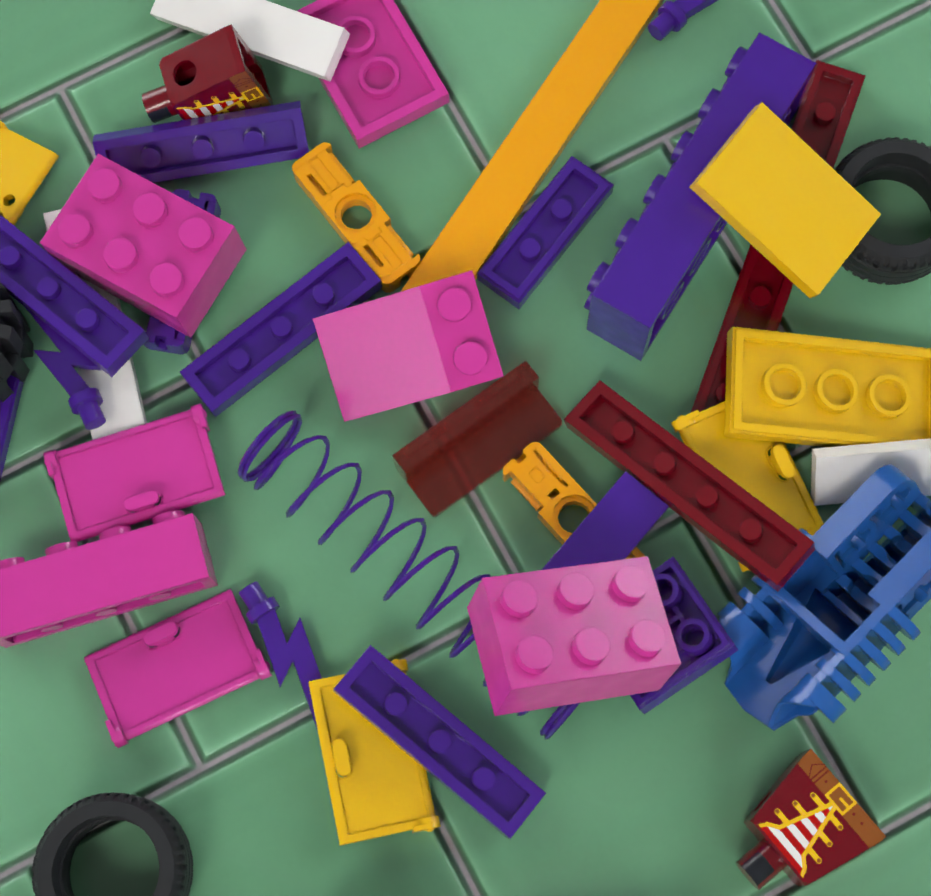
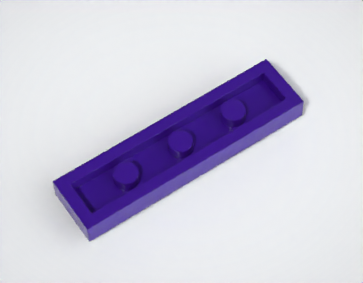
M300 101L96 134L93 136L92 141L96 156L100 154L153 183L299 159L310 151Z
M0 215L1 284L14 299L112 378L149 339L145 330Z
M347 242L180 371V374L216 418L318 338L313 318L362 304L383 288L382 281L351 244Z
M371 645L332 690L508 839L512 838L546 794V792Z

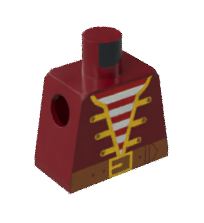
M232 24L163 57L159 66L165 85L142 93L145 110L153 123L177 114L183 120L274 105L262 65Z
M809 749L801 752L790 763L744 820L746 827L759 843L736 861V865L758 890L782 870L795 885L806 886L880 843L886 836L815 752Z

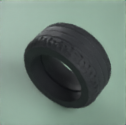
M888 137L884 140L870 141L849 153L835 168V171L853 188L869 181L881 179L903 183L915 190L924 199L931 212V146H926L923 142L920 144L917 143V140H908V138L901 140L899 137ZM867 232L841 266L846 271L850 270L852 275L858 276L862 280L868 279V282L898 285L912 282L931 273V237L916 244L895 245L883 242Z
M114 792L100 793L83 798L64 809L50 823L43 837H41L32 866L33 892L35 896H75L71 887L70 866L80 841L89 831L101 823L122 820L142 828L156 848L159 860V878L153 896H189L193 880V856L188 838L174 816L165 808L149 799Z

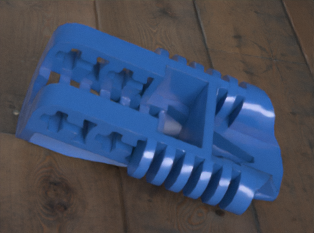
M892 464L885 465L875 471L813 536L804 529H799L801 533L815 542V551L778 592L757 575H754L751 580L760 589L758 593L754 595L746 587H743L737 595L746 605L740 610L729 601L718 612L720 624L738 648L737 652L729 656L730 667L724 684L745 712L773 731L797 716H810L818 710L834 723L847 710L835 697L842 691L855 702L861 695L860 691L850 681L856 676L864 684L870 686L876 680V677L865 666L871 661L879 669L885 671L891 665L888 658L881 652L882 648L885 646L899 656L906 647L895 635L900 631L910 640L914 641L921 634L911 619L931 599V500L921 493L916 482ZM911 505L917 513L913 515L907 508ZM899 518L904 524L896 530L892 525ZM884 535L887 539L879 545L877 542Z

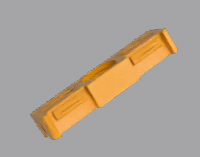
M323 142L293 163L292 171L298 185L345 244L349 242L381 279L383 287L381 289L384 292L391 293L401 286L400 280L405 275L409 278L421 262L420 255L418 254L413 257V252L393 229L390 217L361 181L355 182L333 154L331 144ZM353 206L365 207L372 214L370 222L360 229L349 228L342 222L344 212Z
M539 442L530 443L523 449L522 455L517 460L511 459L503 467L504 482L510 477L513 479L510 483L536 511H539L537 518L562 545L572 533L564 530L559 523L558 516L561 510L568 505H578L583 507L589 514L597 505ZM636 547L626 559L646 556Z

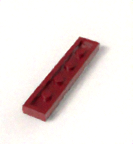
M599 380L564 418L569 430L623 472H628L666 503L669 508L777 592L815 551V542Z

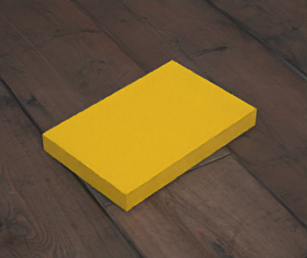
M763 102L751 110L689 187L809 298L818 296L881 215L877 209Z

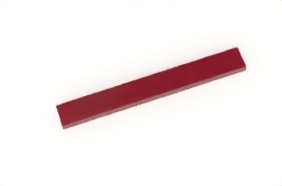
M816 60L815 68L799 106L792 130L834 169L865 75ZM751 244L691 412L696 410L701 412L725 401L727 332L732 327L770 331L778 330L793 283Z

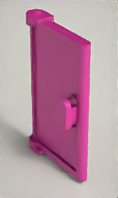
M201 403L190 406L191 409L59 451L53 449L43 453L48 475L55 482L71 541H83L98 536L101 532L110 528L130 526L152 519L165 512L181 510L226 495L208 436L210 428L206 418L207 412Z
M232 589L84 657L108 718L105 723L110 733V738L117 748L129 744L130 739L258 679L264 680L272 676L271 665L266 661L263 652L257 648ZM178 628H179V629H180V633H179V635L175 638L174 636L178 633Z

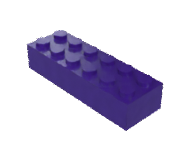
M760 32L748 50L742 46L737 49L726 68L724 75L728 78L721 91L713 88L702 104L698 113V117L701 120L694 134L689 131L684 132L672 152L670 159L674 163L667 176L658 174L648 188L643 199V203L647 205L639 221L631 217L621 230L615 246L619 249L611 265L603 261L590 279L586 290L591 293L584 305V308L589 310L586 328L588 331L640 361L643 359L727 225V222L689 188L690 185L751 110L761 102L788 126L799 109L816 65L814 61Z

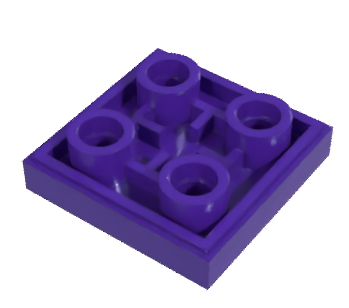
M674 556L652 571L681 665L659 691L630 695L643 714H646L738 651L734 642Z

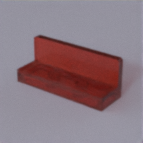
M527 361L521 363L504 377L392 455L395 468L432 517H437L500 472L511 459H518L522 455L523 449L530 443H540L561 427V418L538 390L539 377Z

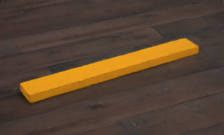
M600 0L401 291L471 270L475 280L477 279V273L498 248L650 23L658 8L662 5L663 0Z

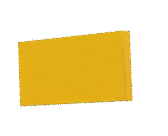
M732 327L727 332L724 437L819 447L931 438V348Z

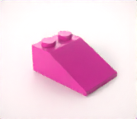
M472 270L313 318L344 422L504 377Z

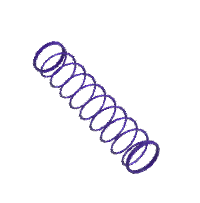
M287 411L267 425L254 439L239 463L238 476L240 479L242 478L244 482L256 480L254 490H259L273 476L282 461L295 450L314 440H323L326 447L322 463L308 488L286 511V518L291 517L301 507L310 493L329 477L348 467H355L357 470V480L353 491L337 519L319 538L318 545L326 542L334 530L358 508L373 498L383 494L388 495L390 500L385 517L368 547L351 567V573H355L363 562L393 535L413 523L420 522L422 530L418 542L404 568L383 596V601L389 600L398 589L439 555L453 550L455 553L454 561L436 596L416 624V629L424 627L448 603L482 578L491 577L490 574L474 577L456 589L434 608L447 588L458 565L459 550L457 546H446L434 552L407 573L426 535L427 525L424 518H412L403 522L378 541L393 510V493L391 490L377 491L350 508L361 483L362 469L359 463H345L320 477L329 457L330 442L326 436L314 435L303 439L291 447L302 424V417L296 411ZM293 420L278 446L263 462L247 473L253 459L265 443L281 427ZM471 621L468 622L451 649L449 658L456 657L475 640L473 633L464 641L472 628ZM485 678L483 681V687H487ZM580 703L559 706L540 730V736H544L545 740L549 739ZM529 711L518 712L517 716H524Z

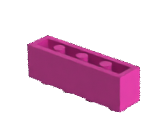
M182 510L169 511L155 516L152 519L153 525L132 530L130 526L114 527L101 532L98 535V541L81 546L75 541L63 542L45 549L46 556L25 562L23 557L1 560L0 646L8 648L218 586L202 523L193 513L185 515V512Z

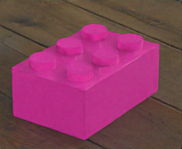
M97 154L40 241V244L51 256L75 275L190 338L247 250L235 226L100 154Z
M648 556L485 577L481 579L467 606L494 716L659 691L681 665Z

